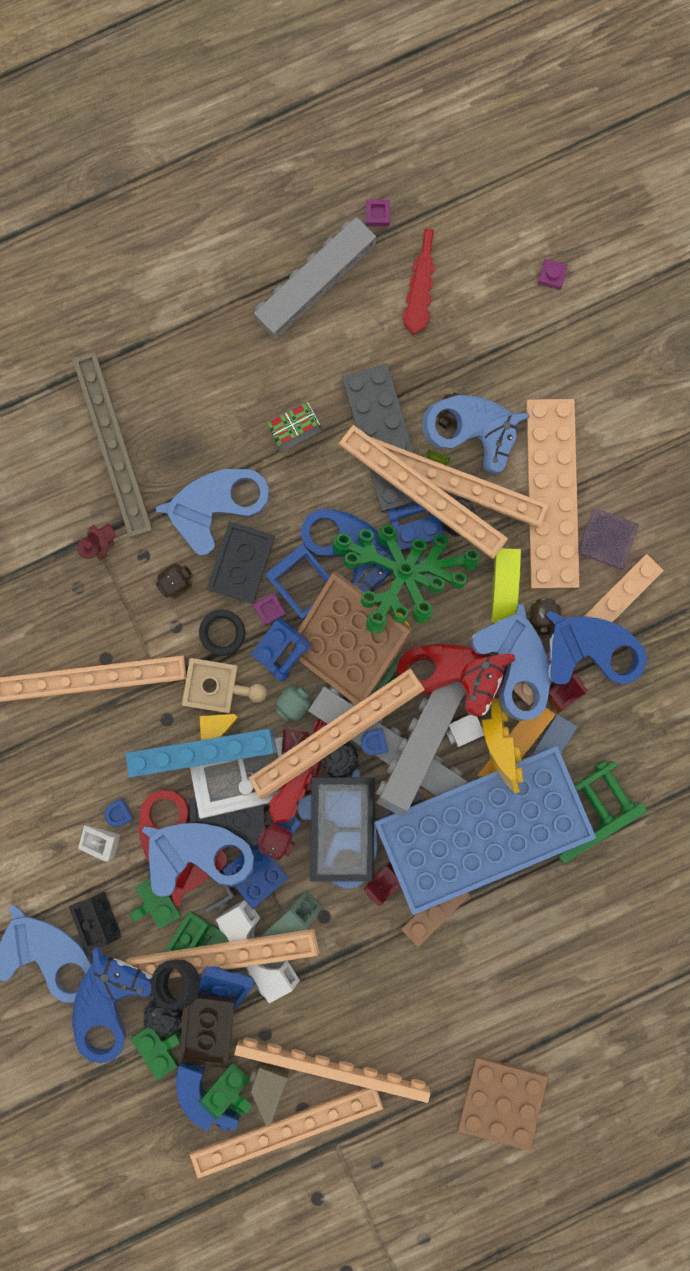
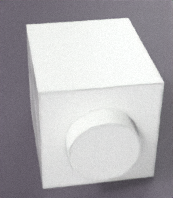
M469 714L451 722L446 731V736L450 744L455 743L456 747H460L484 736V732L478 718Z

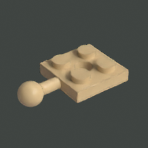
M190 658L182 706L230 713L233 694L248 696L252 702L260 703L266 699L267 690L261 684H254L251 687L235 685L237 665ZM207 679H214L216 681L217 687L214 692L208 693L204 690L203 685Z

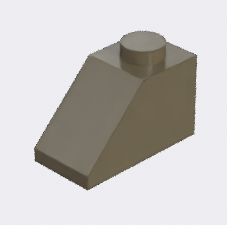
M261 1062L258 1069L253 1068L249 1082L253 1083L251 1094L264 1123L270 1126L289 1071Z

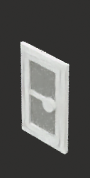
M283 737L275 738L277 752L273 754L190 767L200 819L269 804L272 797L277 795L280 790L277 789L264 799H260L249 777L283 755L281 754Z

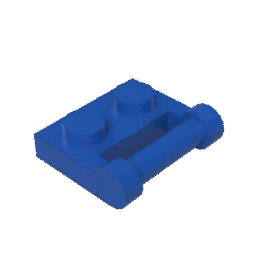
M413 504L397 510L394 508L387 510L391 526L397 531L396 542L401 551L410 549L415 539H422L429 543L433 542L437 535L445 536L440 520L430 512L429 517L399 526L398 519L426 511L419 504Z
M279 617L256 646L251 656L270 670L277 680L284 682L289 676L288 672L303 652L309 650L311 643ZM290 642H294L296 647L282 666H280L276 661Z

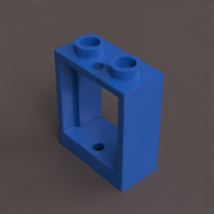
M302 544L265 575L304 621L313 604L303 611L278 580L303 559L308 561L325 583H327L330 576Z

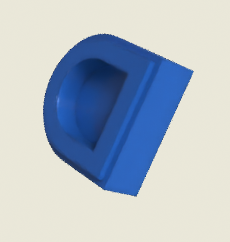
M383 728L368 731L363 735L361 747L367 754L378 755L388 752Z
M124 798L110 804L104 814L106 822L113 827L122 826L134 819Z

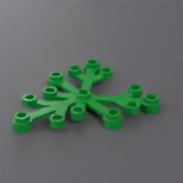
M384 525L379 529L377 541L380 545L388 547L394 561L377 553L372 542L374 534L369 529H363L359 533L358 541L363 547L353 543L351 537L345 533L337 535L332 545V549L336 554L345 556L344 565L349 569L375 563L393 572L395 580L387 592L375 594L372 591H365L361 596L360 603L365 608H372L374 605L380 604L377 611L371 612L368 615L365 624L367 630L374 634L382 633L385 630L387 624L386 614L390 608L395 622L404 623L407 620L408 609L401 606L397 598L403 585L406 586L414 603L411 614L413 620L417 623L425 624L430 621L433 609L430 603L423 600L416 583L429 588L431 592L436 594L443 591L444 581L450 583L454 588L461 589L466 584V575L462 572L452 574L443 569L462 566L465 570L473 571L478 568L481 560L479 552L475 549H468L460 556L437 560L441 552L447 548L449 542L446 536L440 534L435 536L433 548L425 562L415 565L419 556L425 553L426 542L422 539H415L411 546V552L405 561L396 542L397 531L391 525ZM423 573H429V574H431V575H433V576H435V577H433V578L431 579V578L426 577V576H424V575H422V574H423Z

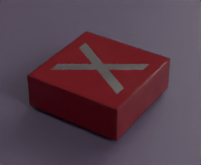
M291 729L283 730L281 754L286 753L307 739L309 732Z

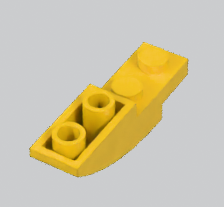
M494 698L491 703L492 719L482 720L487 747L494 767L502 780L514 793H520L519 783H523L522 767L518 768L517 764L518 761H522L520 746L515 747L514 739L509 734V728L504 725V722L508 721V716L502 710L499 698Z

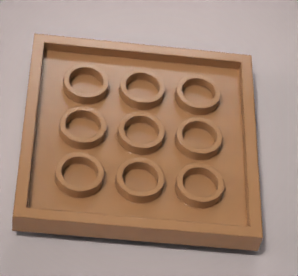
M334 572L297 631L311 643L309 650L303 652L298 661L357 705L372 695L414 629L406 623L395 622L392 618V613L388 611L386 614L387 624L385 630L379 634L369 632L365 625L367 617L371 612L377 611L380 604H376L372 608L363 607L360 603L363 591L339 573ZM291 641L286 649L289 654L296 647L295 643Z

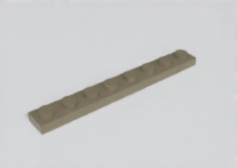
M96 352L73 358L130 538L152 532L153 528Z

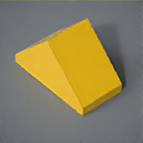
M237 714L200 716L201 740L223 737L240 717Z

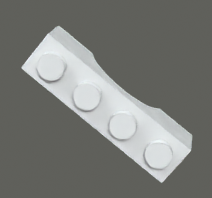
M244 899L225 910L216 921L220 931L226 935L229 942L255 938V927L260 917L255 909H252ZM288 961L245 967L246 972L256 982L260 994L266 998L268 1003L293 991L300 981Z

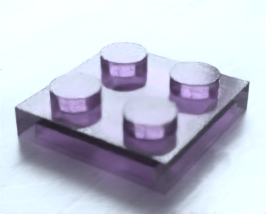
M593 508L577 553L622 570L639 524Z

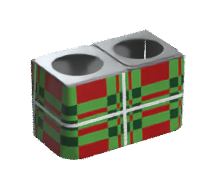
M308 402L267 422L279 452L287 450L321 432L319 427L322 430V425Z

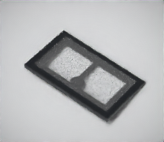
M311 777L310 882L373 881L375 778Z

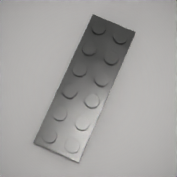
M387 363L342 376L356 427L369 437L414 453ZM369 468L381 512L416 503Z

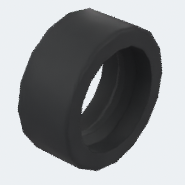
M223 609L212 611L200 623V641L213 654L221 656L231 655L240 649L245 640V626L241 619L231 611ZM217 619H228L236 627V638L228 646H216L209 639V627Z
M186 960L165 961L154 971L151 980V991L155 1001L166 1010L186 1008L192 1005L198 997L200 978L192 963ZM173 969L180 973L183 980V991L178 1000L172 997L168 988V979Z

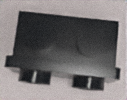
M105 892L69 906L85 952L93 950L94 947L100 948L109 945L121 938L119 926Z

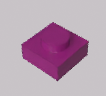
M366 200V226H390V200Z
M545 259L538 284L561 290L568 265Z
M274 593L253 604L265 626L286 615Z

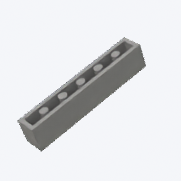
M357 217L351 222H345L335 237L328 238L318 253L311 254L301 269L294 270L284 285L281 284L272 292L273 296L257 305L254 312L255 321L276 340L376 246V236Z
M461 682L448 684L432 691L428 698L423 697L417 709L421 713L418 719L415 717L412 719L407 729L411 733L408 739H402L397 749L401 754L397 761L393 759L387 769V773L390 774L387 782L382 780L376 794L379 795L377 804L402 817L408 812L465 693Z

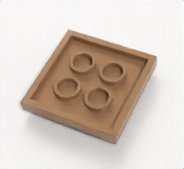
M475 1056L457 1127L458 1132L530 1151L548 1076Z

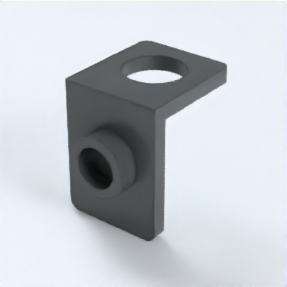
M224 886L228 895L207 906L203 910L205 914L214 908L218 912L230 905L228 900L236 895L233 887Z

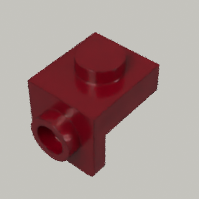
M573 672L568 683L555 684L549 689L548 701L556 712L559 713L576 699L585 695L588 690L584 686L583 681Z
M389 862L374 875L373 881H368L363 888L369 899L378 906L384 904L386 899L401 887L392 864Z

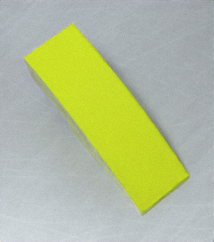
M501 548L494 557L491 623H496L501 619L516 614L519 595L521 549Z

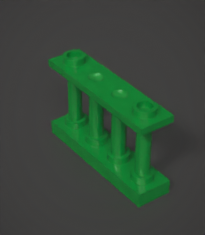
M605 759L594 766L595 770L574 783L576 791L582 789L600 817L601 820L599 822L601 824L593 829L596 839L556 855L563 864L647 812L642 803L629 801L610 770L618 766L615 761L607 762ZM601 776L621 805V812L614 816L607 812L590 785L591 782Z

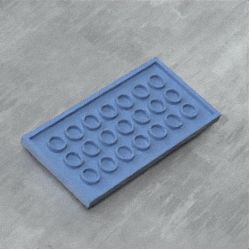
M557 746L517 762L518 768L522 767L523 783H519L520 793H514L505 784L496 770L410 806L408 812L403 817L393 813L374 821L412 915L596 839Z

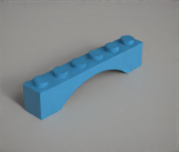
M268 728L125 753L129 777L273 754L277 752L274 729Z

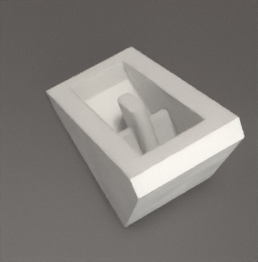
M84 825L78 849L103 861H110L115 858L121 834Z

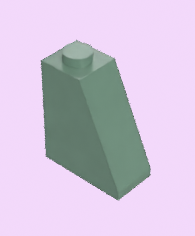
M305 890L259 937L306 930L323 907Z

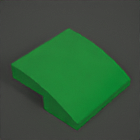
M189 911L164 952L226 943L229 940L217 926Z

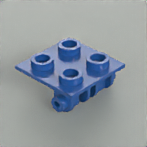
M252 845L250 847L255 858L253 872L245 882L234 886L252 909L288 879V876L274 859L259 851V845ZM242 853L226 866L222 872L226 876L238 873L243 868L245 862L244 854Z

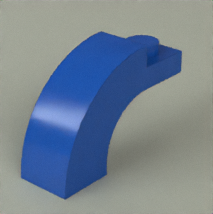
M181 1062L176 1077V1090L180 1105L189 1119L206 1131H209L212 1122L216 1123V1126L226 1131L230 1129L236 1130L240 1116L234 1110L227 1108L221 1117L215 1120L198 1102L205 1094L202 1085L205 1067Z

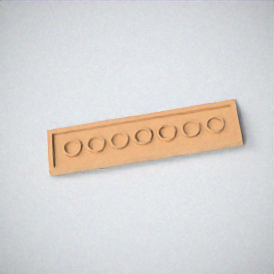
M574 399L527 400L526 413H529V418L526 419L528 497L549 504L541 527L537 528L529 524L530 589H578L579 551Z

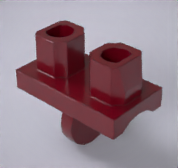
M95 524L88 528L87 538L82 539L77 545L78 554L84 559H92L97 555V558L101 561L106 558L107 550L115 545L113 539L116 538V533L109 524L100 529H97Z

